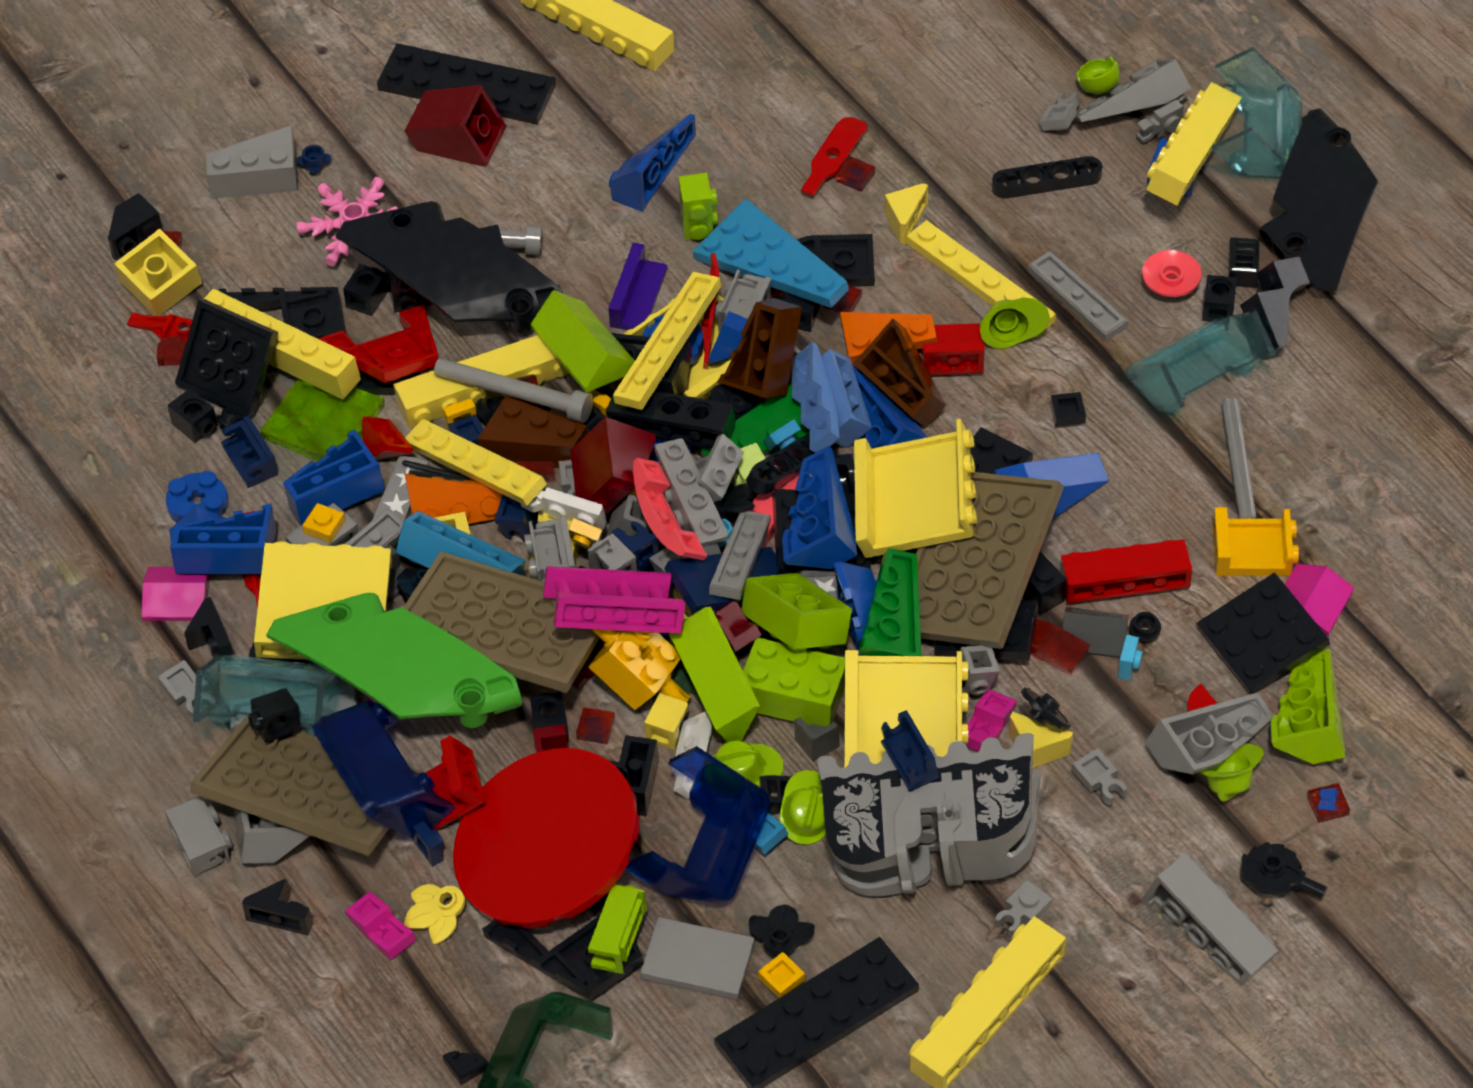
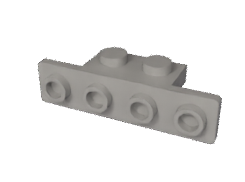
M680 438L656 444L654 451L671 485L663 494L681 529L695 532L702 546L727 540L728 532L708 490L698 482L700 473L684 440Z

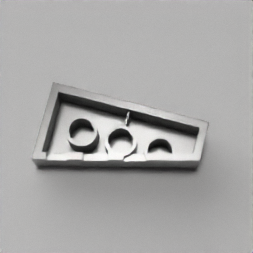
M1186 853L1182 854L1156 877L1141 899L1149 907L1155 903L1165 912L1162 914V918L1171 926L1178 923L1186 930L1187 940L1195 947H1206L1209 950V958L1241 986L1265 967L1278 952L1274 947L1272 939L1254 926L1246 911L1242 908H1237L1228 898L1224 888L1214 883L1204 873L1202 865L1197 860L1191 859Z

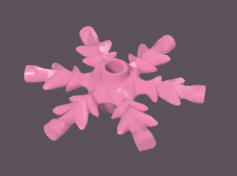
M374 177L368 190L362 187L360 190L362 198L356 197L358 203H348V198L343 200L341 190L334 194L326 183L320 184L317 191L326 198L322 199L320 203L331 207L328 211L339 212V217L332 219L325 215L324 220L311 216L310 220L312 222H296L298 234L311 230L313 231L312 236H317L325 230L329 234L334 228L340 229L345 221L374 215L369 213L368 209L377 206L378 203L375 201L384 196V193L378 192L384 185V180L380 177ZM391 207L387 211L398 209V207ZM381 208L376 214L382 213L383 208ZM333 236L331 239L335 241L325 247V250L331 251L325 258V262L329 266L336 265L341 253L345 256L349 255L348 245L336 239V236Z

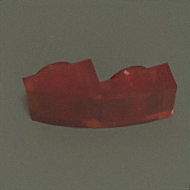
M1037 619L1031 654L1042 661L1047 657L1072 674L1088 652L1090 645L1053 624Z

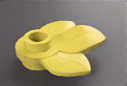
M425 884L412 891L410 895L416 904L408 910L404 925L411 930L428 928L433 944L438 945L453 934L457 927V916L462 913L465 906L463 892L456 886L449 885L439 888L434 884ZM452 897V901L449 904L443 905L447 898Z

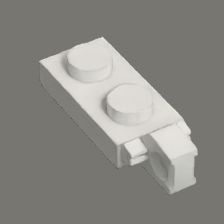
M548 487L545 491L541 490L528 506L521 504V507L533 513L541 511L542 513H548L554 519L566 516V519L569 521L575 518L602 529V531L607 523L602 504Z
M707 711L683 721L671 773L675 775L676 779L673 790L685 797V799L695 797L700 787L698 777L701 776V770H703L706 762L705 756L712 735L711 729L713 725Z

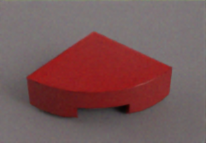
M1200 684L1189 696L1187 711L1214 705L1217 702L1205 687Z

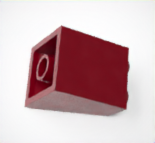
M481 85L425 91L404 131L419 152L478 166H487L507 125Z
M608 417L601 420L570 450L576 497L602 504L605 515L635 489L633 461L636 458L649 459L656 441V435Z

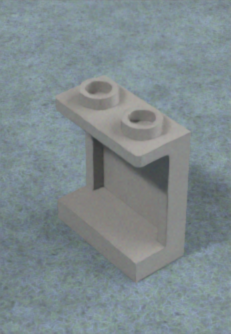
M724 434L717 437L708 456L698 460L693 458L700 473L698 482L708 490L713 502L723 499L744 453Z

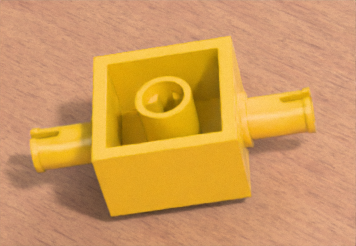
M591 629L605 643L589 668L630 707L636 710L657 692L688 702L691 695L687 694L671 679V672L681 658L676 648L660 633Z

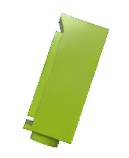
M616 884L610 889L588 947V952L595 954L591 962V968L624 974L622 963L623 961L627 962L645 914L644 912L648 910L644 890L631 885L621 886Z

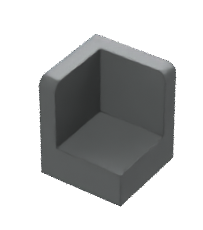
M801 717L794 720L795 741L812 762L839 748V726L835 722L824 727L816 724L808 726Z

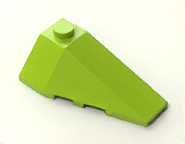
M1325 649L1292 670L1288 679L1290 684L1286 695L1281 696L1279 701L1281 707L1278 715H1273L1271 720L1273 747L1311 764L1332 762L1336 759L1345 758L1344 735L1330 649Z

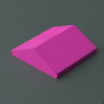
M1296 564L1285 583L1286 587L1326 636H1329L1354 591L1352 585L1327 566Z
M148 567L143 580L142 621H191L203 600L208 598L210 574H175L174 567Z

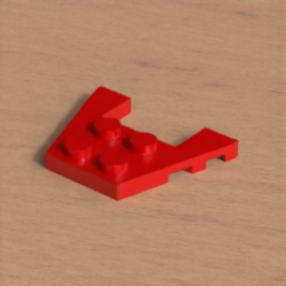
M423 304L399 312L400 323L406 328L402 331L356 345L343 330L319 338V340L354 356L359 370L384 383L396 381L401 377L416 372H423L428 368L434 367L438 360L437 349Z

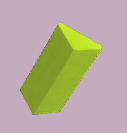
M553 290L531 323V329L587 393L625 377L635 362L583 301Z
M705 607L683 620L681 634L669 633L715 730L728 742L734 740L742 741L760 705L712 608Z

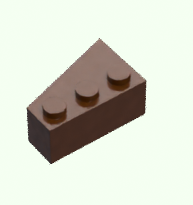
M778 299L756 302L741 332L743 337L737 349L733 350L729 357L731 360L725 374L720 375L717 382L763 398L787 395L802 307Z
M892 318L853 364L913 419L926 428L946 404L906 328Z
M505 396L477 440L479 446L516 464L519 461L537 463V467L559 468V461L571 460L570 450L588 432L587 425Z

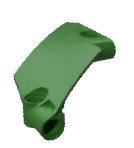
M363 593L275 619L266 634L267 638L295 651L348 682L399 719L459 716V721L463 726L476 728L486 722L488 718L487 713L493 712L495 715L523 706L521 694L513 674L507 672L465 642L402 607L385 612L378 595L375 593Z

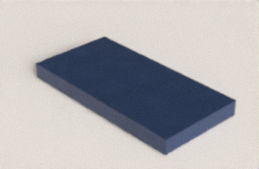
M771 547L760 549L749 577L777 575L776 554ZM722 554L707 555L705 560L693 558L671 560L667 562L664 568L667 573H671L672 582L693 614L705 607H711L713 611H716L732 600L736 601L739 607H742L744 591L740 600L709 594V586Z

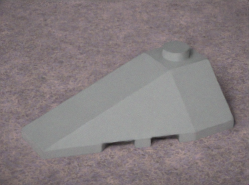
M1159 57L1129 76L1131 82L1127 81L1116 85L1109 92L1111 96L1108 98L1106 96L1099 97L1079 110L1073 120L1085 122L1166 104L1176 99L1181 101L1186 97L1184 93L1192 88L1176 59Z
M1257 692L1160 719L1145 741V744L1161 768L1194 774L1220 765L1271 722L1273 714Z
M234 808L241 864L275 863L310 836Z

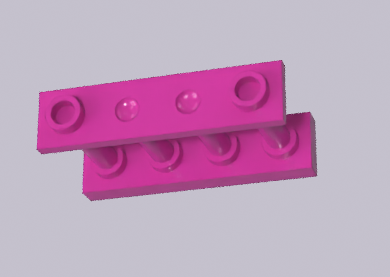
M546 567L542 596L543 598L556 599L553 618L555 627L681 634L685 602L683 599L668 598L671 573Z

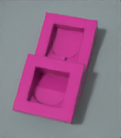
M989 689L976 704L973 717L968 722V743H965L967 747L978 752L986 738L993 737L998 739L1016 707L1017 700Z
M370 891L345 910L346 916L358 930L390 960L416 941L413 931L395 918L390 907Z

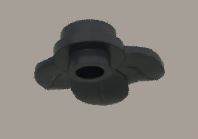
M747 483L737 486L729 485L723 499L713 503L721 519L731 513H740L755 508L754 504L748 499L756 494V492L751 490Z
M787 904L774 907L770 911L769 917L752 915L749 919L751 935L763 941L766 952L773 958L782 952L790 956L796 945L810 941L815 931L814 924L799 922L796 909Z

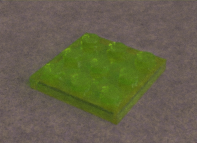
M298 378L262 427L260 434L266 441L319 461L327 455L326 450L332 445L338 447L348 439L347 434L353 429L356 430L362 439L363 416L377 418L385 407L384 398L354 387L342 400Z

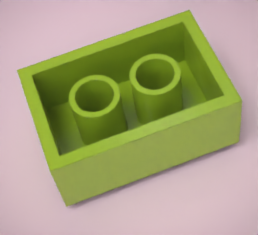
M791 573L749 577L746 579L741 608L743 614L752 620V623L768 631L770 636L780 639L787 644L789 649L804 652L807 648L819 647L830 649L833 645L846 644L852 608L801 574Z
M756 638L743 670L760 705L757 713L792 722L801 717L807 725L815 724L826 727L833 723L845 691V658L809 649L804 652H797L789 649L787 644Z

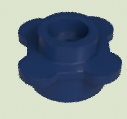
M319 145L305 147L302 150V156L297 158V164L306 167L312 174L319 173L325 164L331 162L330 154H325L324 149Z

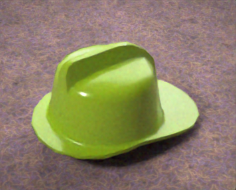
M1024 297L1015 300H1001L990 307L980 323L979 331L982 340L987 345L997 349H1005L1042 333L1048 326L1050 316L1046 306L1034 298Z
M740 740L729 741L723 744L710 758L706 766V776L710 784L724 792L759 788V776H781L783 772V760L780 754L772 747L764 744H748Z
M1244 744L1220 765L1201 771L1200 774L1207 777L1211 791L1218 793L1220 801L1226 802L1238 793L1244 792L1251 787L1253 768L1262 760L1264 756L1263 749L1257 745Z
M804 770L795 773L788 780L785 787L779 822L785 826L788 832L787 838L797 844L810 845L818 842L826 835L820 773L816 771Z

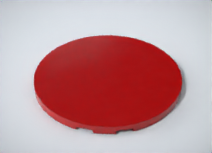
M576 748L544 750L528 755L508 765L482 787L485 803L463 815L454 842L453 863L456 879L466 898L479 912L502 925L523 926V928L550 926V922L565 917L570 919L591 907L614 886L623 874L630 861L628 857L633 844L638 839L640 817L637 813V799L625 776L614 764L604 757Z

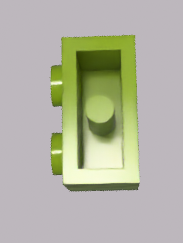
M707 173L678 176L680 217L684 240L705 239L713 231V226L718 225L717 209L712 208V206H717L716 189H710Z

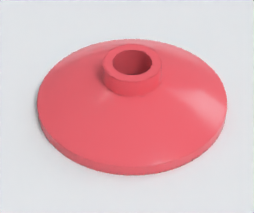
M1164 250L1151 255L1145 261L1142 269V278L1146 286L1151 291L1165 297H1181L1193 292L1200 284L1202 275L1198 262L1189 254L1177 250Z

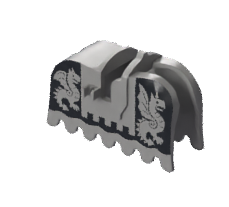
M1031 733L1018 735L1014 740L1013 747L1010 749L1002 748L998 739L989 737L982 742L980 750L976 753H971L964 742L956 741L949 745L948 752L943 757L937 756L934 748L928 745L935 757L939 779L910 792L886 751L883 753L882 761L878 764L871 763L867 754L857 752L850 757L849 765L844 768L839 767L832 756L819 757L817 762L822 783L827 843L833 854L836 875L841 883L856 893L867 896H887L904 892L905 894L916 893V887L926 884L931 878L930 852L941 851L942 864L948 886L962 885L964 880L1003 878L1017 872L1030 860L1037 844V812L1041 773L1037 770L1032 771L1034 735Z

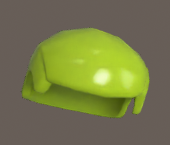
M1108 57L1107 60L1096 59L1088 61L1080 67L1076 76L1080 87L1084 91L1099 95L1115 88L1119 82L1120 71L1118 62L1114 61L1112 57Z

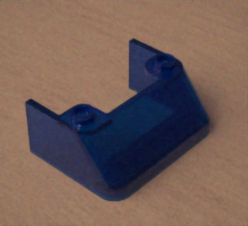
M368 700L321 717L312 725V729L357 803L371 819L414 839L412 829L414 825L424 820L430 830H432L456 808L453 803L435 794L433 790L435 784L426 773L421 772L419 774L410 769L387 732L399 718L379 703Z
M696 746L671 758L668 763L694 781L689 792L690 802L698 812L705 815L684 868L651 851L629 861L626 870L666 895L720 904L730 900L736 893L770 809V800L762 788Z

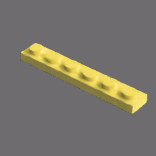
M927 220L906 236L907 245L991 306L1001 300H1015L1024 297L1034 298ZM1048 307L1046 308L1050 318L1045 329L1056 321V313Z
M692 272L614 392L615 404L640 410L644 408L721 288L720 277Z
M422 419L405 437L414 448V451L525 506H528L547 485L541 475L425 419Z

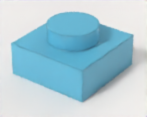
M1126 635L1119 662L1118 678L1130 681L1133 669H1140L1143 651L1138 650L1139 637Z

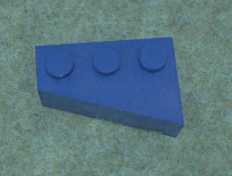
M355 429L347 434L348 439L338 447L334 445L326 450L327 455L318 462H309L283 482L289 508L301 526L317 503L327 507L334 503L342 510L385 491L379 463Z
M272 503L262 505L263 510L243 514V510L233 512L234 517L216 521L214 517L175 525L170 545L175 574H261L265 543H274L276 534Z

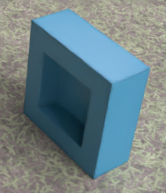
M795 419L771 433L763 442L769 451L777 446L781 450L796 441L794 435L801 429Z
M763 810L741 830L743 837L764 855L788 835L785 826L766 810Z

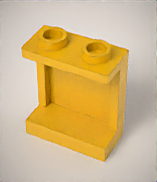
M1215 507L1212 529L1216 576H1269L1274 572L1277 576H1290L1293 564H1298L1299 560L1298 545H1293L1292 539H1296L1297 525L1296 520H1291L1290 509H1283L1282 518L1228 519L1227 507Z

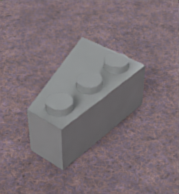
M292 125L207 153L206 168L211 199L297 191L296 153Z

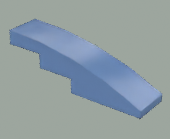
M812 341L793 357L792 398L801 403V424L810 429V450L816 453L827 446L830 447L839 439V424L834 393L828 372L817 344Z

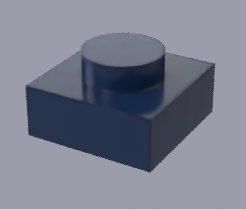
M476 414L448 424L450 432L478 445L477 439L484 428Z
M424 820L414 825L412 829L415 845L432 867L442 862V846H444V841L436 829L430 830Z

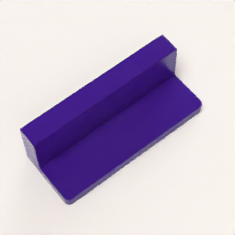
M633 242L608 308L609 323L612 328L627 331L634 329L651 315L667 272V264L645 260L644 244Z

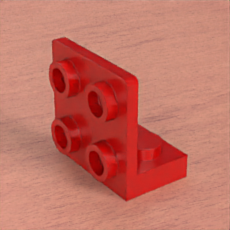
M978 323L934 325L938 342L923 343V348H921L922 360L930 375L984 373L985 348L984 341H981L980 325Z
M451 735L440 741L443 753L441 755L442 763L425 773L419 788L430 830H438L485 803L473 750Z

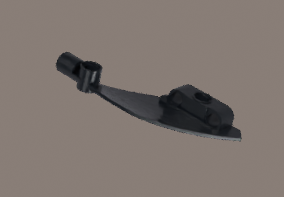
M1318 108L1308 111L1307 115L1301 118L1302 126L1276 188L1273 201L1277 204L1281 214L1261 226L1258 231L1264 243L1280 260L1300 257L1310 284L1305 288L1310 289L1314 287L1317 291H1337L1353 242L1378 180L1352 144L1349 131L1338 127L1322 109Z
M434 201L345 221L335 235L336 239L357 250L413 288L454 322H509V327L514 332L526 333L531 330L533 319L551 292L555 290L563 293L560 284L556 285L517 253L467 220L460 217L445 221L440 204Z

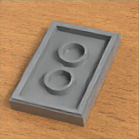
M658 917L640 973L641 979L738 1000L754 949L755 938Z

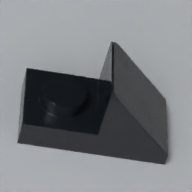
M211 597L205 598L185 630L187 647L189 650H193L208 644L211 655H218L222 666L234 662L231 644Z
M287 879L278 881L245 897L242 902L246 921L307 936L313 925L309 907H305L296 901L288 903L290 890Z

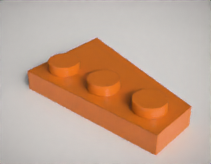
M840 312L848 355L852 364L892 318L906 328L916 349L923 348V343L938 342L933 318L930 314Z
M404 473L412 514L420 511L435 518L465 512L468 524L492 520L496 517L503 494L477 481L446 480L442 477L432 476V478Z

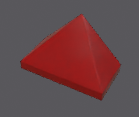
M363 416V442L376 460L412 454L414 448L390 419Z

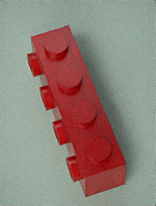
M1185 539L1165 540L1159 543L1143 545L1134 544L1128 547L1113 549L1103 548L1097 551L1082 553L1072 552L1067 555H1061L1060 573L1067 579L1065 593L1067 604L1190 588L1193 570Z

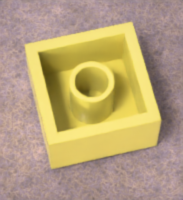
M158 229L114 263L120 283L154 316L162 315L202 284L197 265L161 229Z

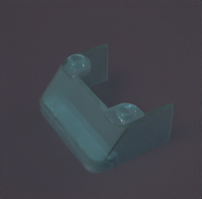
M1251 47L1215 65V69L1232 85V92L1242 97L1237 110L1244 114V131L1212 145V150L1229 165L1234 173L1242 177L1280 179L1302 126V101L1297 90L1254 47Z
M1257 311L1218 318L1206 323L1124 370L1129 381L1157 411H1165L1166 414H1169L1185 406L1183 402L1186 399L1185 395L1227 372L1237 370L1238 374L1244 373L1254 367V361L1270 358L1277 354Z
M219 655L196 671L193 722H200L207 716H210V720L213 722H229L231 717H235L238 714L248 715L251 712L250 699L287 688L299 706L301 727H305V732L320 737L331 727L341 678L320 665L236 655Z

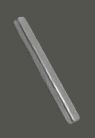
M1226 397L1222 400L1221 408L1238 518L1255 519L1256 511L1239 403L1235 397Z

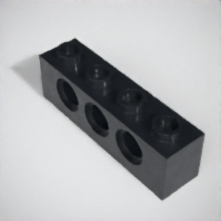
M654 391L642 410L615 404L612 396L606 409L608 418L656 435V440L671 441L682 438L686 445L712 449L717 437L722 434L730 439L736 426L733 404Z

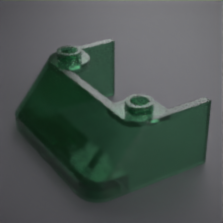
M552 992L519 1004L512 1011L477 1088H534V1085L522 1076L546 1024L564 1025L611 1040L613 1037L611 1008L563 992Z

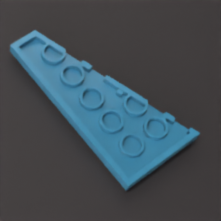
M746 198L692 251L697 261L711 265L710 254L715 253L719 269L736 274L738 269L742 277L746 274L762 278L769 277L771 278V287L832 308L849 290L847 281Z

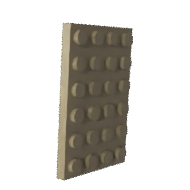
M975 472L971 473V480H973L976 489V498L972 499V505L975 507L977 514V523L973 524V537L920 547L916 552L918 559L921 638L1003 649L1064 487L1060 481Z
M440 551L403 607L465 642L507 672L513 674L514 677L565 693L570 689L600 639L591 629L560 628L554 626L553 618L556 599L543 598L544 582Z
M247 715L191 781L190 793L369 856L417 793L424 779L425 772L302 729L301 731L265 743L259 732H253Z

